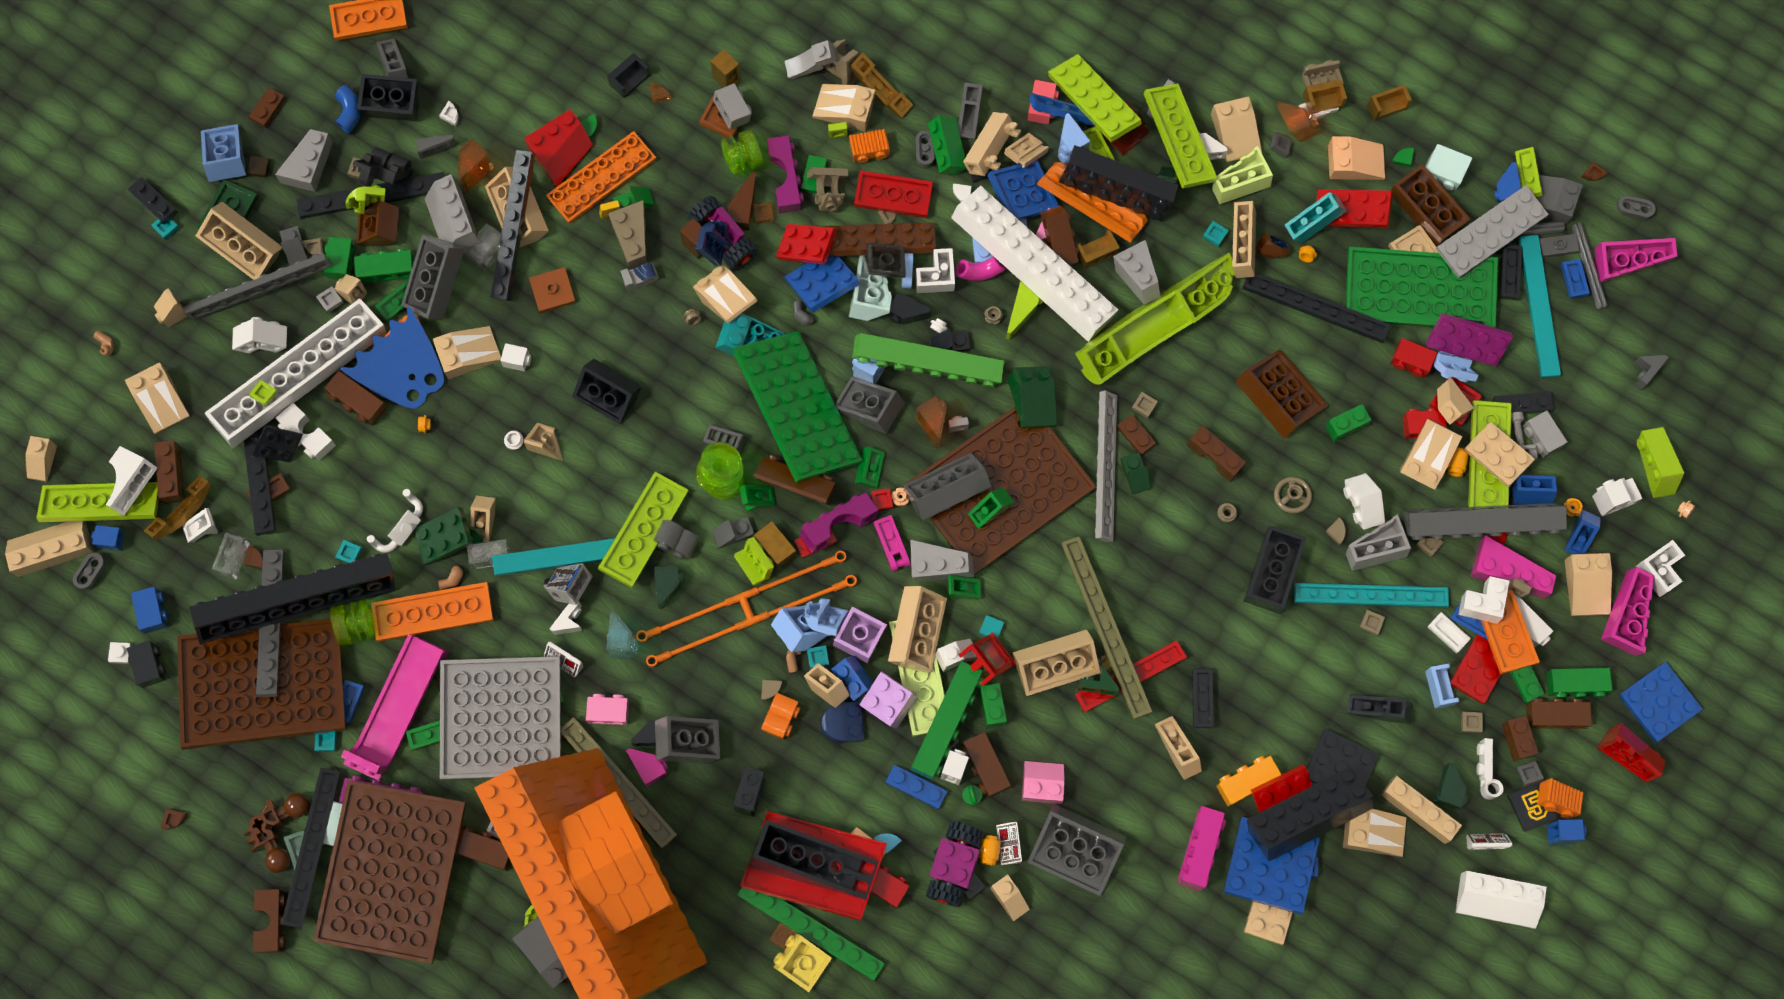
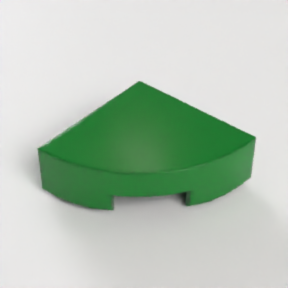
M595 114L580 122L590 139L595 135L597 129Z
M1414 148L1400 150L1395 155L1392 164L1410 167Z

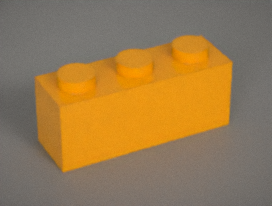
M1263 755L1254 760V765L1249 768L1247 765H1244L1236 770V775L1231 777L1228 774L1219 779L1221 783L1216 787L1228 807L1251 795V789L1281 775L1271 756L1265 758Z

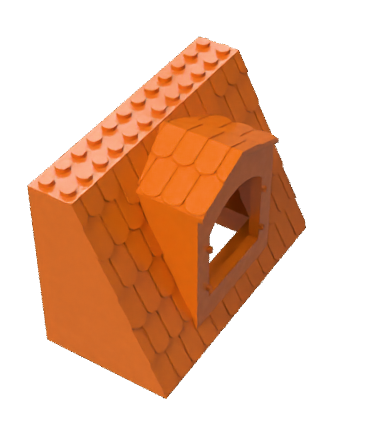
M599 748L513 767L474 787L579 999H641L707 963L706 957L699 947L685 915L678 906L676 897L671 892L669 884L663 876L660 866L654 858L649 844L644 839L642 831L635 821L632 811L626 803L621 789L616 784L614 775L608 768Z

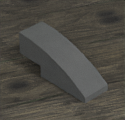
M964 83L958 125L960 137L975 139L983 87L981 84Z

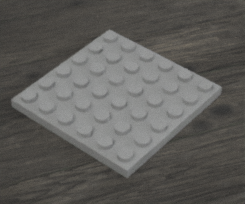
M560 656L440 660V780L494 778L513 767L561 757Z

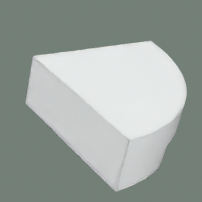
M448 101L439 117L456 126L459 119L458 112L455 106Z
M953 184V193L960 202L970 195L971 186Z

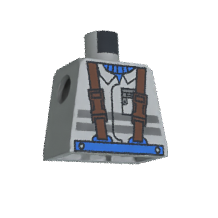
M583 564L559 567L551 578L545 579L544 588L554 600L577 605L593 576Z

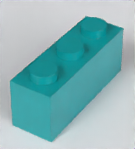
M1329 192L1286 223L1285 227L1293 240L1303 243L1347 210L1340 198Z

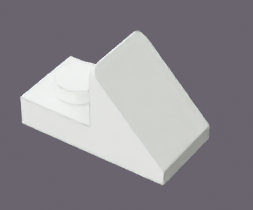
M205 508L182 525L188 543L197 541L205 534L218 533L209 508Z
M579 601L577 605L568 604L550 627L554 635L582 631L581 627L572 621L573 618L576 619L581 613L580 608L582 606Z

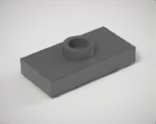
M1576 234L1539 239L1542 258L1575 254L1580 251Z

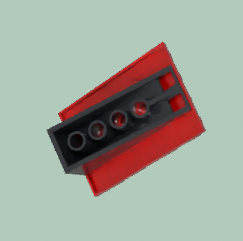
M767 811L740 887L825 912L861 920L887 843Z

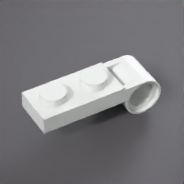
M1484 738L1477 745V755H1479L1477 775H1479L1481 795L1485 799L1492 800L1503 793V785L1500 781L1493 779V739ZM1489 785L1494 786L1496 790L1495 794H1491L1489 792Z

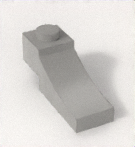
M827 40L812 45L806 52L786 60L785 66L788 78L792 80L821 70L824 65L836 62L834 44Z

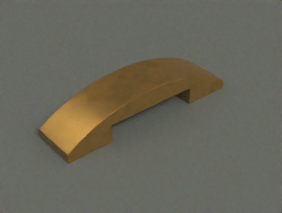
M863 52L850 65L862 84L867 88L874 89L875 98L899 118H902L913 106L901 92L898 93L874 68L875 64Z
M199 475L186 488L190 494L164 520L157 517L144 532L156 540L169 535L184 525L202 505L210 489V482Z

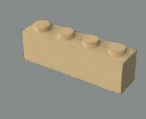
M1253 201L1234 202L1232 267L1236 278L1255 277L1256 210Z
M1398 776L1391 779L1380 794L1444 844L1450 842L1462 826Z

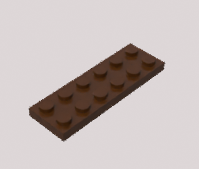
M934 222L823 226L834 228L837 231L828 256L933 253L934 249H936Z

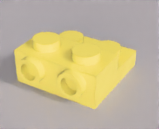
M796 933L795 936L791 935L787 939L785 951L778 953L775 957L773 968L810 992L832 958Z

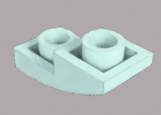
M333 801L323 844L334 846L343 803Z

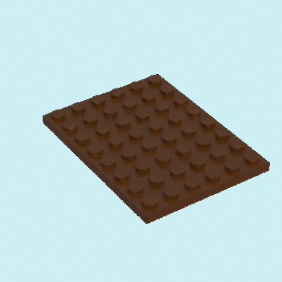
M1015 407L907 482L909 483L969 453H972L985 468L991 484L990 488L930 518L953 550L966 552L973 558L974 575L1096 489L1095 484L1050 427L1021 428ZM1004 487L1014 503L1004 513L978 529L968 513L991 491Z
M332 618L281 624L278 696L257 697L259 628L199 644L197 634L177 636L181 749L346 730L339 619Z
M348 780L313 941L433 964L467 802Z

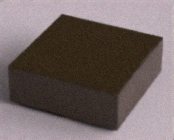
M250 156L247 174L249 176L267 178L270 164L269 158Z

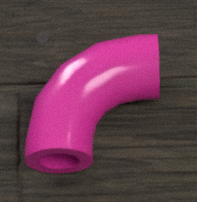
M992 256L988 260L979 263L961 260L956 266L955 274L957 277L968 281H984L997 276L1007 268Z

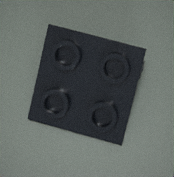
M265 425L261 436L254 439L253 445L256 446L252 455L289 463L303 434Z

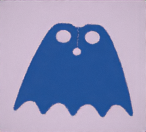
M407 307L408 316L405 322L401 323L390 320V334L387 337L373 335V350L370 352L355 351L357 365L353 368L341 367L340 369L373 392L399 405L415 409L425 402L426 396L429 393L436 392L442 387L444 376L430 340L412 309ZM432 373L436 376L437 381L434 385H427L424 378L427 374ZM414 374L415 380H410L409 375ZM414 389L418 391L419 398L416 401L408 400L407 392Z

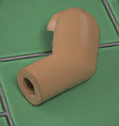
M97 330L93 338L102 343V349L99 350L100 353L106 356L111 355L114 351L113 339Z
M454 566L447 579L438 580L440 590L455 587L460 583L463 577V571L460 566Z
M788 649L786 662L789 673L798 671L795 655L801 654V651L791 652Z

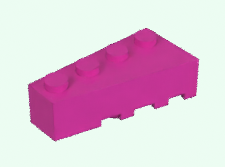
M1675 238L1602 242L1594 248L1596 267L1601 283L1669 262L1677 257Z
M1486 535L1479 541L1471 577L1484 581L1490 576L1508 581L1518 578L1524 580L1526 585L1532 587L1529 593L1531 595L1546 599L1552 594L1556 575Z
M1638 567L1626 571L1602 634V641L1633 656L1646 653L1645 638L1648 635V629L1646 628L1647 619L1650 617L1649 601L1652 598L1654 575Z
M1204 806L1199 808L1177 880L1178 885L1199 892L1207 887L1209 871L1212 869L1215 857H1213L1214 852L1218 849L1221 840L1218 838L1220 830L1223 831L1226 819H1223L1225 813Z

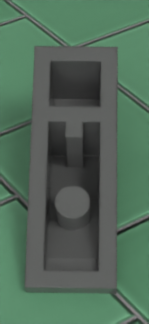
M395 39L376 42L386 76L408 78Z

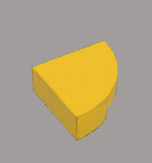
M612 201L601 204L599 210L601 219L608 217V213L618 210L620 208L619 202Z

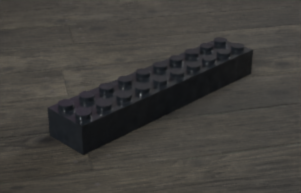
M375 554L367 559H356L352 563L338 564L333 568L316 570L308 575H297L293 579L286 581L279 580L274 584L257 586L249 591H238L234 595L227 597L220 596L212 601L198 602L190 606L189 609L199 644L395 591L394 573L388 554Z

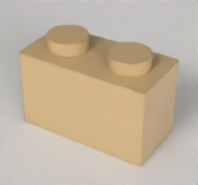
M819 663L804 675L811 690L834 708L849 696L842 680Z

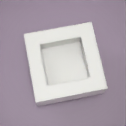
M110 642L108 662L130 664L127 647H131L132 644Z

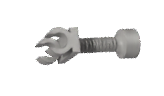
M1523 412L1511 413V423L1514 425L1516 443L1534 459H1537L1536 444L1525 445L1523 441V432L1521 430V422L1524 421Z

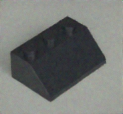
M362 74L357 106L361 116L417 121L419 107L417 79Z
M592 359L583 366L572 397L621 424L636 402L642 386L600 361Z

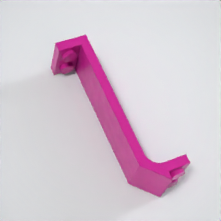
M408 634L357 743L351 750H344L341 755L345 759L344 765L379 781L393 763L406 735V731H408L440 664V660L442 658L447 659L450 651L420 637Z

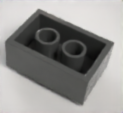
M666 716L655 721L656 760L708 764L720 759L718 720Z

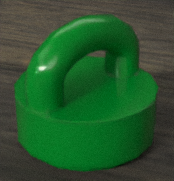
M969 785L964 789L962 799L967 805L974 806L981 801L982 792L980 788L975 785Z

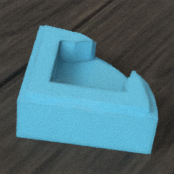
M880 834L874 838V840L887 843L885 848L886 854L902 842L900 838L893 834Z

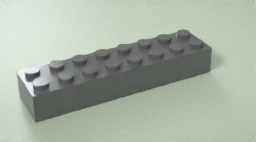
M1558 503L1402 510V526L1405 534L1414 540L1424 539V536L1432 537V539L1444 538V535L1451 536V538H1461L1463 534L1471 535V537H1482V533L1490 534V536H1502V532L1509 533V535H1521V531L1529 532V534H1541V530L1548 533H1560V530L1567 529L1566 506Z

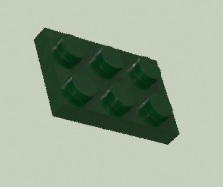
M223 180L201 219L198 229H200L211 208L221 202H224L247 219L259 196L257 193Z
M457 507L414 529L424 565H430L473 544L463 507Z

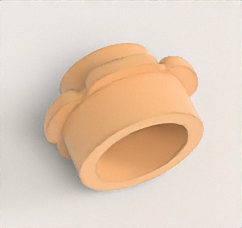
M897 488L896 491L892 492L891 498L895 505L904 506L908 504L909 497L904 488Z
M1691 501L1683 502L1678 509V512H1680L1679 517L1683 516L1687 519L1694 510L1695 505L1691 504Z

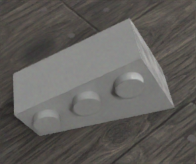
M310 129L275 174L279 182L316 192L333 144L329 134Z
M1146 240L1113 256L1116 272L1143 305L1160 297L1158 279Z
M1398 514L1348 546L1346 557L1352 571L1408 556L1411 547Z
M910 540L912 578L915 581L948 580L949 575L967 578L974 577L973 558L968 553Z

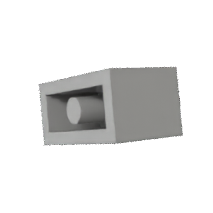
M735 84L714 92L713 101L729 130L749 123L752 110L743 100V94L740 89H737Z
M1548 411L1528 420L1523 425L1525 435L1536 444V451L1543 458L1561 449L1567 443V440Z

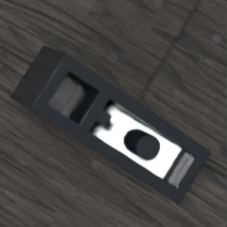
M1350 694L1347 714L1388 722L1411 724L1413 704L1408 699Z

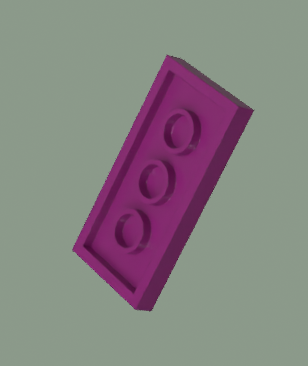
M1441 313L1426 341V346L1497 366L1513 336L1511 332Z

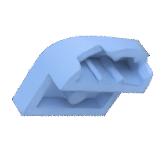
M1438 351L1434 367L1441 372V376L1447 379L1455 377L1462 382H1468V380L1476 382L1478 374L1470 368L1472 364L1471 359Z
M820 599L819 603L809 601L805 605V620L808 626L814 631L829 636H836L848 615V610L831 607L830 599Z

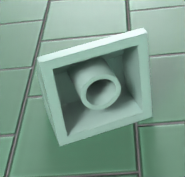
M1437 144L1425 168L1445 189L1456 191L1472 157Z

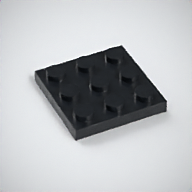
M1324 729L1307 766L1312 786L1349 767L1353 768L1366 786L1379 754Z

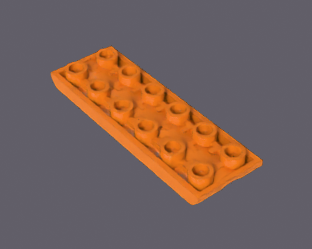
M633 131L549 192L546 197L568 223H572L653 164L656 156Z
M1055 162L1037 183V185L1130 243L1148 221L1146 215L1142 213H1135L1132 209L1117 206L1109 201L1101 200L1096 196L1059 183L1064 164L1061 162Z

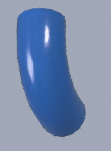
M345 84L335 94V98L343 107L341 115L335 122L344 132L350 134L359 122L361 114L357 110L359 97L351 87Z

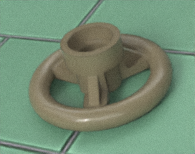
M1287 477L1276 485L1274 499L1280 509L1287 513L1296 514L1308 508L1312 500V492L1304 480L1297 477ZM1288 483L1287 495L1280 499V490ZM1299 485H1301L1306 492V497L1302 496L1303 490ZM1291 492H1295L1296 496H1292ZM1296 500L1303 503V505L1297 508H1290L1285 505L1289 501Z

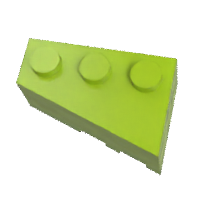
M1664 427L1641 431L1637 439V447L1640 450L1653 498L1675 495L1684 471Z

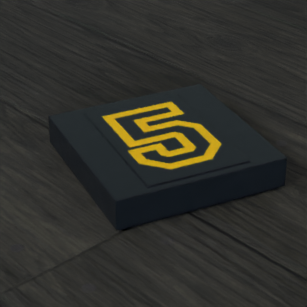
M1540 783L1507 795L1524 832L1561 817L1559 813L1546 811L1543 806L1537 804Z

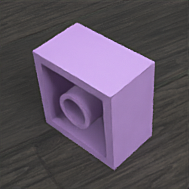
M852 607L834 639L833 646L868 663L887 624Z
M880 672L859 705L889 726L897 729L918 695L887 674Z

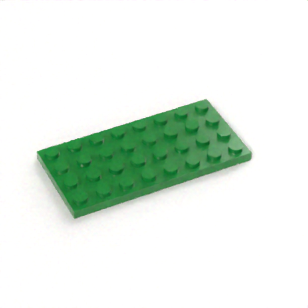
M1349 246L1345 307L1388 324L1434 327L1441 313L1462 319L1483 321L1484 325L1496 328L1498 257H1488L1457 278L1439 253Z
M799 331L738 346L733 349L732 352L796 483L858 465L863 461Z

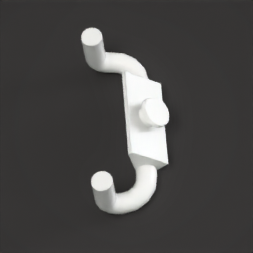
M405 489L403 495L415 506V511L412 513L407 510L389 533L388 537L392 541L388 545H383L374 536L370 535L367 537V541L371 546L382 553L391 552L398 545L402 546L421 521L419 518L423 512L422 502L409 489Z

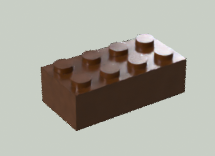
M1423 164L1395 183L1391 189L1395 201L1417 226L1421 225L1436 247L1465 228L1470 221L1469 216Z

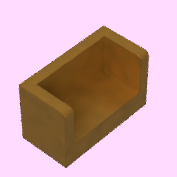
M722 50L710 61L712 77L723 88L731 84H737L741 80L739 63L725 50Z
M1341 79L1306 86L1303 93L1309 114L1344 107L1347 100Z
M1402 85L1371 96L1367 107L1373 120L1376 121L1407 110L1412 99L1406 86Z
M1110 229L1106 231L1105 236L1086 245L1076 244L1079 250V255L1077 256L1084 269L1117 255L1119 251V246Z
M772 521L754 534L755 540L762 545L764 553L771 558L777 569L796 556V550Z

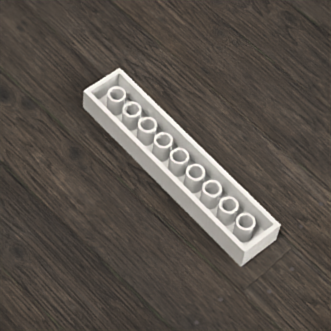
M982 186L957 205L951 218L1088 342L1111 322L1118 309Z
M358 299L206 411L205 415L232 448L236 447L279 415L292 402L295 403L356 357L355 351L363 352L374 344L373 335L379 337L386 335L384 324L361 299ZM260 380L269 384L278 392L267 407L249 396V393Z

